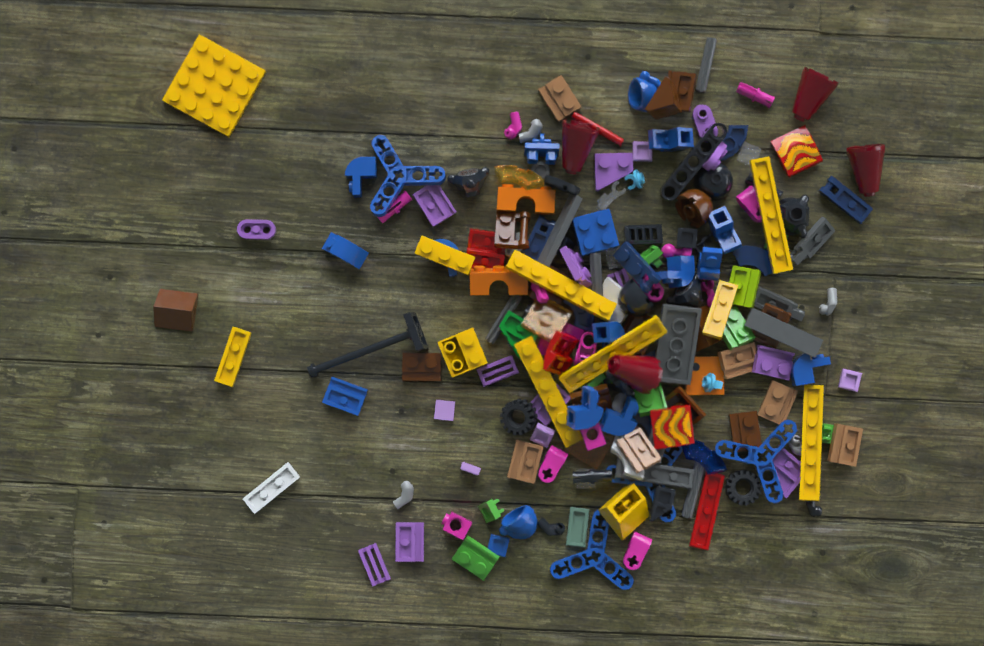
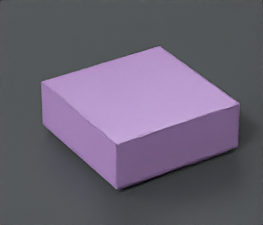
M633 141V161H652V149H649V142Z
M842 369L838 388L858 392L862 373Z
M436 400L434 419L453 421L455 402Z
M537 423L530 440L547 448L555 430Z
M463 462L461 465V470L474 475H479L481 468L466 462Z

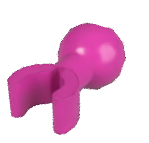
M665 244L661 248L662 255L665 258L691 256L692 254L691 248L679 249L675 248L672 244Z
M708 280V287L705 285V282H702L701 285L702 291H705L708 296L707 305L711 308L715 295L713 291L714 281Z

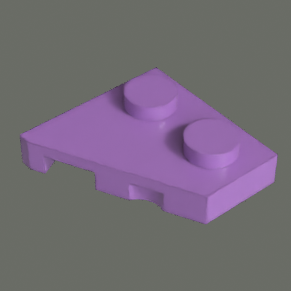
M633 153L594 154L595 191H599L633 173Z
M782 448L772 460L783 490V496L787 498L800 483L801 462L785 448Z

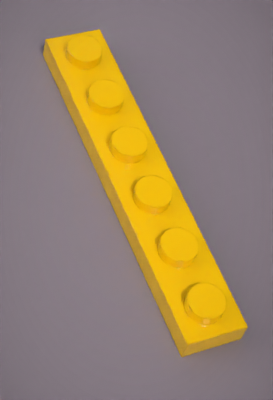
M770 157L750 160L749 163L772 272L775 274L793 270Z
M517 250L513 251L505 267L606 322L609 321L617 305Z
M655 315L559 375V380L567 391L571 393L607 371L608 360L613 355H632L665 335L667 329L658 316Z
M532 336L514 344L564 446L567 448L581 441L583 438L579 430H574L566 425L567 406L550 372L543 369L544 360Z
M804 385L799 497L801 501H820L824 385Z

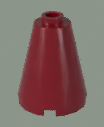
M804 67L792 113L795 114L794 118L801 122H804L805 119L809 121L837 88L839 83L835 80H829V77L811 68Z
M563 120L562 168L565 169L566 173L576 174V172L581 171L597 139L600 128L596 126V130H594L592 125L571 120V123L568 124L566 123L567 120Z
M868 144L847 148L848 159L859 193H863L864 197L875 196V192L879 191L886 149L885 144Z
M613 355L607 363L608 371L641 394H650L651 392L649 391L653 388L656 389L661 381L663 372L662 368L659 367L660 360L653 356Z

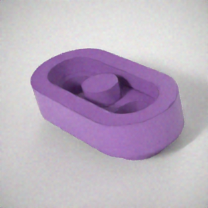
M707 105L695 107L692 112V118L698 136L701 138L705 130L715 123L711 109ZM704 111L706 113V116L701 117L699 115V112ZM717 126L713 129V134L716 137L718 135Z
M721 142L702 167L707 171L710 169L714 171L720 164V160L728 152L726 150L727 145Z
M246 219L238 224L237 232L244 239L269 240L275 236L276 227L269 220ZM248 226L251 227V231L249 233H245V228ZM265 227L270 228V232L267 234L263 231Z

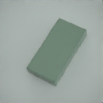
M570 507L566 538L567 546L585 548L590 509Z

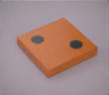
M718 356L694 358L691 384H685V392L688 395H724V372L721 369ZM708 373L714 374L715 380L723 382L722 389L713 388L711 392H705L702 387L704 376H707Z

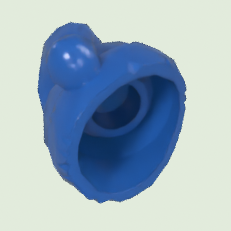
M642 71L639 77L633 78L628 90L630 106L637 111L647 112L645 108L660 86L661 81L650 76L647 71Z
M524 505L509 512L502 519V526L499 529L500 534L504 536L509 535L515 539L531 537L537 529V516L530 506Z

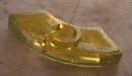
M514 165L495 166V173L501 183H516L525 190L544 187V180L531 170L526 171Z

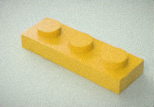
M421 236L414 253L466 275H469L475 257L425 236Z
M719 280L702 335L719 340L722 339L738 285Z
M232 327L214 380L215 382L234 387L252 334L251 332Z

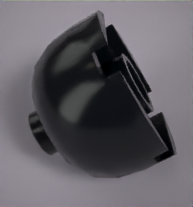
M720 163L714 171L712 169L707 171L701 167L695 176L694 185L696 189L706 193L712 201H717L729 194L733 186V177L727 166Z
M632 278L622 286L619 292L622 304L619 306L626 315L630 312L633 316L642 317L656 308Z

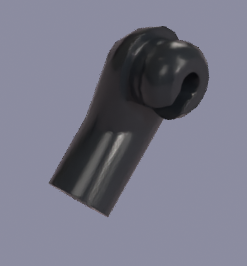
M806 501L810 516L819 517L822 515V508L816 506L815 501Z
M543 517L537 522V525L548 536H560L565 531L563 523L549 524Z

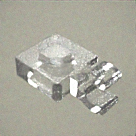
M618 181L613 183L609 195L604 193L597 200L599 204L596 208L599 211L605 210L616 198L625 193V188L620 192L616 191L615 187L619 184Z

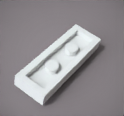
M287 462L245 496L243 500L252 512L256 514L298 480L300 476L291 464Z

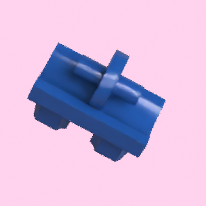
M540 133V139H532V143H525L524 156H526L528 164L538 163V156H545L546 164L554 165L556 163V158L559 155V144L551 143V139H544V134Z

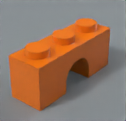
M502 184V187H498L497 211L516 213L517 203L521 199H530L535 205V214L554 215L556 190H552V187L541 186L540 189H532L533 186L521 185V188H513L514 185Z
M497 265L493 266V268L474 266L470 270V295H489L490 285L497 280L504 281L508 285L509 295H528V280L504 268V266Z

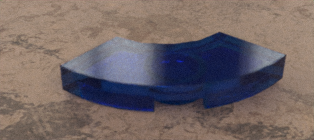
M694 440V444L682 446L686 459L700 463L708 475L722 473L727 470L721 457L714 450L712 451L705 446L703 442Z

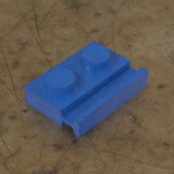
M331 377L322 403L359 416L368 389Z

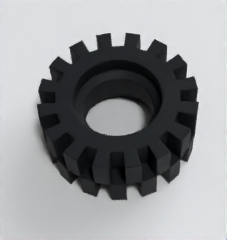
M516 399L507 403L501 411L503 412L500 413V417H503L500 422L505 424L503 426L504 429L508 428V433L513 432V435H522L534 428V424L537 423L535 418L538 417V414L534 413L536 408L531 407L533 405L531 402L527 403L528 400ZM515 410H521L524 413V423L518 424L513 420L512 415Z
M737 470L726 479L725 492L734 503L749 505L759 498L761 483H759V478L754 473L746 470ZM740 480H746L750 484V491L746 495H740L736 491V484Z

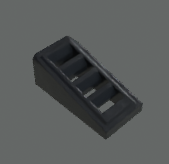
M662 224L627 225L623 227L624 242H629L631 245L663 243ZM645 229H649L650 240H646ZM653 229H657V239H653ZM631 230H634L635 240H631ZM638 230H642V240H639Z

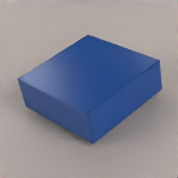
M491 534L488 549L498 556L505 557L510 538Z

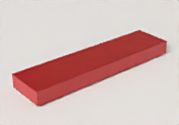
M705 471L689 542L691 547L709 550L725 475Z

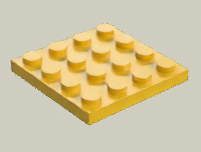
M199 34L162 101L230 137L266 71Z

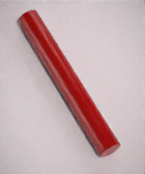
M573 113L572 119L591 124L594 130H596V126L599 127L600 135L621 146L624 141L623 138L581 114Z

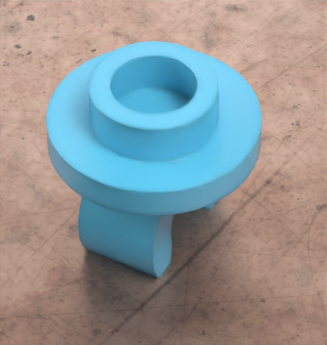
M634 170L633 174H628L625 177V180L632 179L634 182L628 186V189H634L636 186L639 189L643 188L645 178L642 172L639 173L638 170Z
M708 373L707 376H704L702 387L705 392H711L713 388L722 389L723 382L715 380L714 374Z

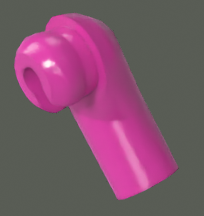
M519 112L510 113L512 124L504 131V135L508 139L516 138L522 130Z

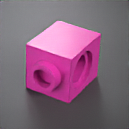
M599 422L591 428L580 430L587 450L606 444ZM589 429L597 431L596 439L590 440L587 438V431Z
M451 512L450 515L446 513L441 523L444 525L442 530L464 540L472 521L454 512ZM454 519L461 522V528L458 530H453L450 526V522Z

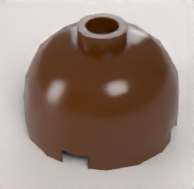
M690 189L677 196L676 199L678 201L675 203L677 212L684 221L687 218L691 222L689 224L691 227L699 228L709 220V215L713 211V204L711 198L706 193L698 189Z

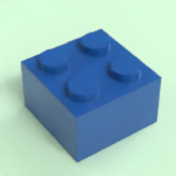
M610 208L573 218L572 226L581 257L589 256L590 253H600L619 247Z

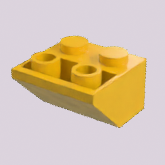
M474 328L437 342L452 378L488 364Z
M634 483L624 486L598 510L621 540H624L649 517L646 498Z

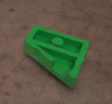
M508 310L499 325V329L520 361L522 360L514 344L529 336H532L535 342L542 330Z

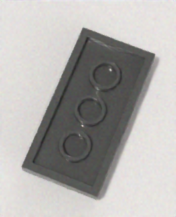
M662 304L660 321L667 329V333L657 339L655 358L660 360L659 367L663 371L660 382L691 384L702 312L701 308Z

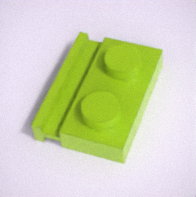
M733 265L729 283L738 285L733 305L748 308L754 307L761 276L760 270Z

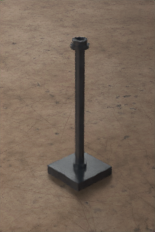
M415 312L403 314L408 327L406 332L319 365L310 364L307 367L310 377H318L319 372L406 339L413 341L416 351L429 349L417 314Z

